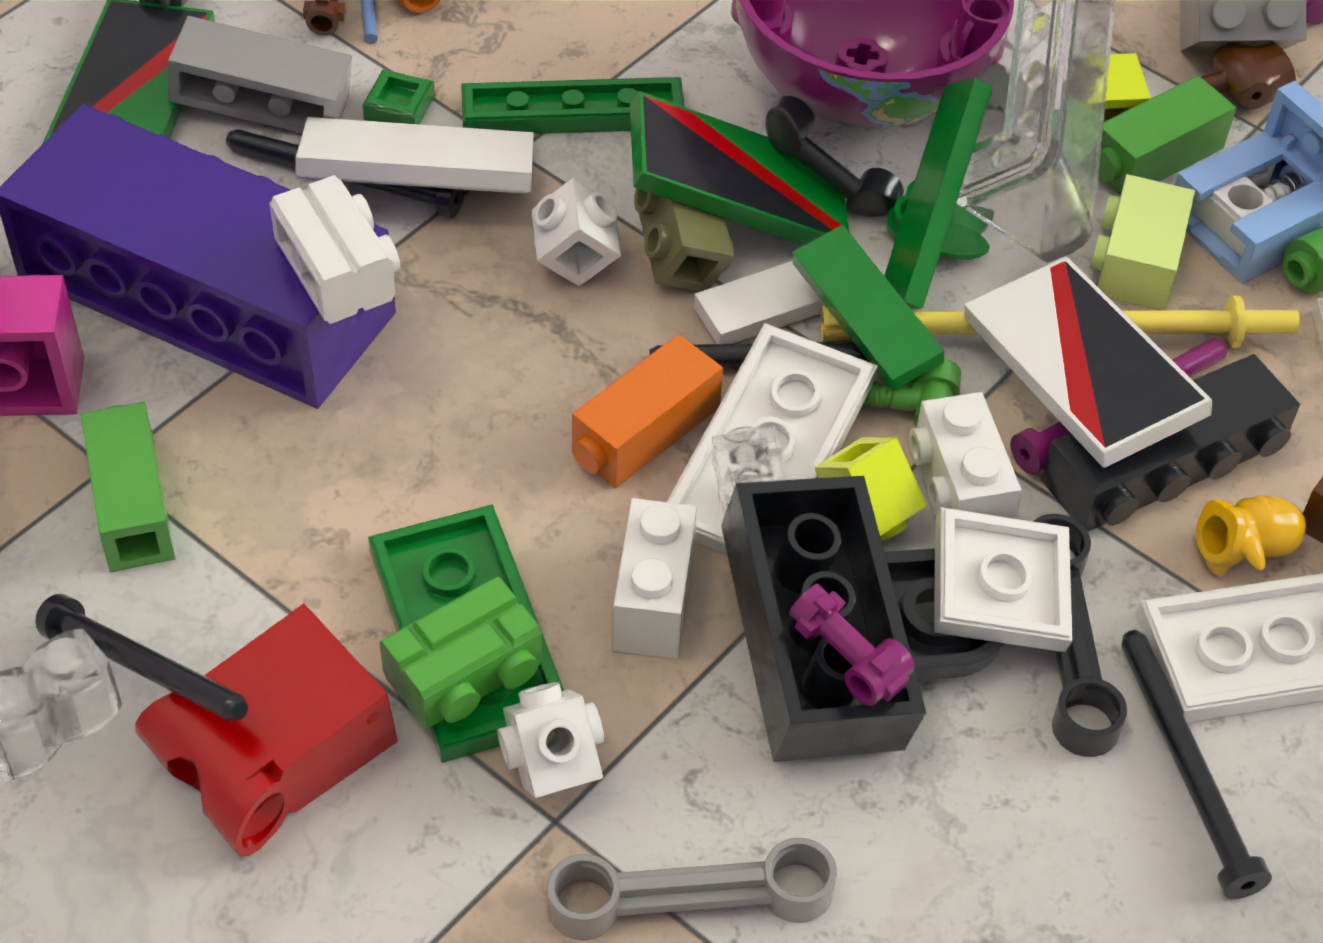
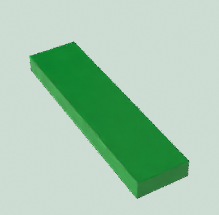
M681 77L461 83L463 128L534 132V134L631 131L630 103L638 91L684 107Z
M976 77L947 84L944 87L884 274L911 310L924 307L992 93V85Z

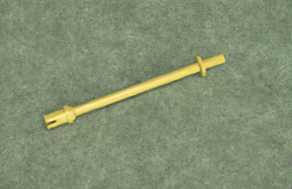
M1230 295L1225 303L1224 310H1122L1145 334H1223L1228 348H1240L1245 334L1297 333L1300 325L1298 310H1245L1244 300L1240 295ZM821 304L820 317L823 318V322H820L821 342L852 341L828 308ZM913 311L931 335H979L965 320L964 311Z

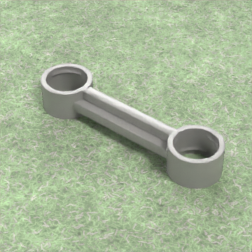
M790 838L778 843L769 852L766 861L616 873L615 869L600 857L579 854L562 860L550 873L547 882V909L553 926L563 935L576 940H590L602 936L613 927L618 916L765 904L779 918L790 922L803 923L820 917L829 908L837 877V867L833 856L823 845L807 838ZM804 865L813 869L821 876L824 886L815 894L796 896L781 889L773 876L779 869L785 866ZM589 881L604 888L609 894L610 899L597 911L576 913L566 909L560 903L558 896L561 890L569 884Z

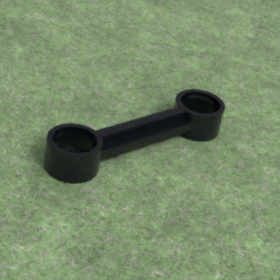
M1047 514L1038 517L1033 522L1069 527V549L1076 557L1070 560L1072 642L1066 652L1055 651L1063 689L1052 718V730L1056 740L1069 752L1083 757H1097L1108 753L1116 745L1127 717V704L1123 695L1115 686L1102 680L1081 581L1091 548L1090 535L1086 528L1074 518L1062 514ZM1075 705L1093 706L1101 710L1109 718L1112 726L1101 730L1084 728L1072 720L1067 709Z

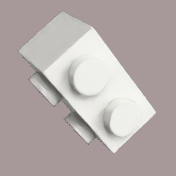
M976 392L921 401L917 428H912L909 432V447L915 465L920 467L926 483L928 500L933 514L937 516L941 507L1015 519L1022 489L983 393Z

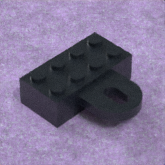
M864 475L736 483L721 528L773 762L905 750L927 713L918 681L958 678L977 673L996 658L1004 643L934 633V624L925 621L918 614L916 604L934 602L935 548L884 552ZM819 584L828 594L833 591L836 592L846 602L840 615L874 648L885 639L891 638L900 642L911 654L915 667L914 671L909 675L910 680L906 687L888 702L880 699L875 705L868 706L857 700L845 682V673L852 665L821 635L816 638L812 636L806 639L795 628L797 621L789 615L790 609L800 596L813 585Z

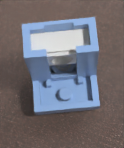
M1296 81L1277 89L1263 132L1179 172L1176 178V186L1195 190L1186 232L1242 285L1283 264L1284 250L1290 241L1323 226V104Z

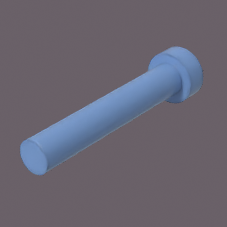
M361 0L364 40L372 44L378 40L374 0Z

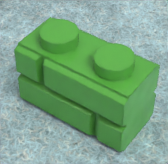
M499 576L379 641L382 667L387 681L400 698L406 701L407 707L424 729H429L444 719L449 723H454L466 718L476 709L481 698L503 685L507 689H514L523 685L535 674L538 665L543 663L542 632L538 623L522 604H518L516 596Z

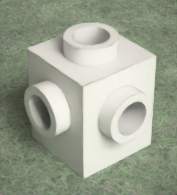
M572 178L554 193L546 195L532 209L537 261L578 287L621 256L616 223L617 211L611 200L602 192L592 191Z
M554 682L531 687L519 692L520 703L503 708L507 727L497 730L503 759L508 770L518 768L523 789L532 796L538 798L603 778L595 745L604 743V732L599 713L593 702L585 704L582 695L570 689L561 691L560 684ZM555 729L553 739L546 743L548 734Z

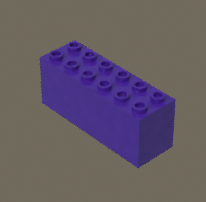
M82 104L0 186V216L17 276L63 275L70 300L316 409H319L396 313L395 297H393L391 302L366 311L360 308L356 315L332 324L324 321L274 238L269 202H271L273 196L290 191L291 189L276 184L265 176H257L230 165L214 155H206L177 143L168 136L155 134L126 122L117 115L107 114L85 104ZM374 223L373 231L377 237L386 234L389 236L388 229Z

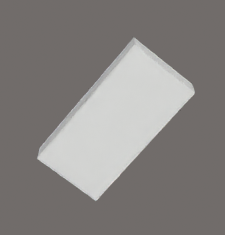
M793 261L695 293L693 308L716 344H734L758 336L764 323L781 328L819 315L821 304L824 303L793 265Z

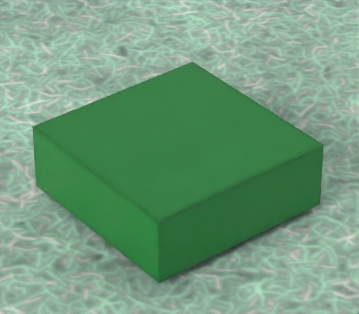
M382 69L362 105L364 120L420 125L435 97L434 81Z

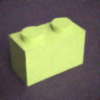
M1126 174L1121 197L1113 195L1108 197L1100 228L1110 230L1111 235L1110 237L1098 235L1090 266L1091 269L1101 271L1097 287L1107 297L1158 310H1165L1178 269L1195 190Z

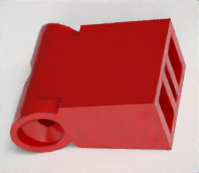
M304 603L204 675L245 697L248 704V712L244 718L232 722L227 721L172 692L150 704L141 712L135 723L136 734L173 777L201 792L203 814L240 857L250 856L260 850L280 828L289 811L296 813L398 742L387 692Z

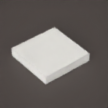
M941 507L935 519L934 633L1066 652L1072 642L1069 527Z

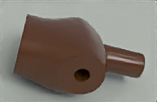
M1275 42L1260 46L1239 45L1235 43L1225 44L1217 49L1212 56L1211 64L1214 73L1201 76L1220 94L1227 92L1234 101L1246 109H1257L1269 104L1274 100L1278 88L1296 81L1295 69L1290 58Z

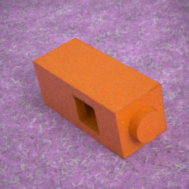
M680 334L676 335L572 413V453L576 461L587 472L591 474L597 473L614 488H617L718 409L721 402L723 367Z

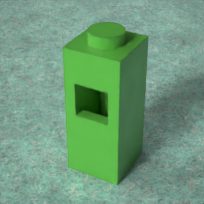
M1197 75L1099 124L1088 166L1102 181L1109 184L1120 195L1126 174L1159 182L1223 149L1237 107Z
M145 401L127 405H115L105 409L80 413L98 530L109 571L115 572L175 560L155 441Z

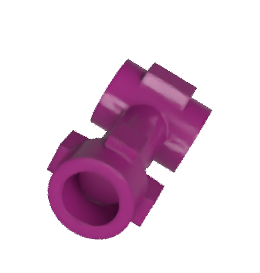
M819 584L813 585L800 596L790 609L789 615L797 621L795 628L806 639L812 636L816 638L821 635L852 665L845 673V682L857 700L868 706L875 705L880 699L888 702L905 688L910 680L909 675L914 671L915 667L911 654L900 642L891 638L885 639L874 648L840 615L846 602L836 592L833 591L828 594Z

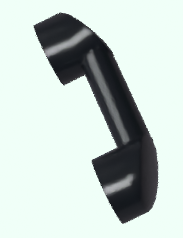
M793 96L779 97L768 111L765 121L767 136L774 148L784 156L793 155L847 198V206L853 212L865 216L888 214L889 209L894 207L896 201L904 194V188L899 178L883 168H870L863 173L860 179L807 137L815 124V116L812 109L799 98Z

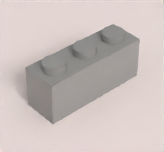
M187 16L168 59V101L303 134L307 117L341 119L349 97L352 55Z

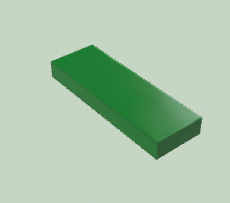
M844 225L833 229L792 252L793 265L870 363L878 365L877 373L892 392L944 363L945 351Z

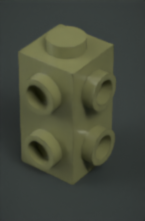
M636 188L634 207L639 213L645 238V253L650 259L655 283L698 292L710 289L721 273L730 266L734 258V245L729 237L725 218Z

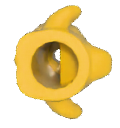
M1258 495L1251 498H1243L1235 506L1222 499L1211 500L1205 504L1196 527L1197 546L1205 558L1209 570L1219 577H1223L1230 567L1246 558L1256 570L1261 571L1265 567V557L1277 558L1295 553L1305 537V516L1293 503L1277 496Z

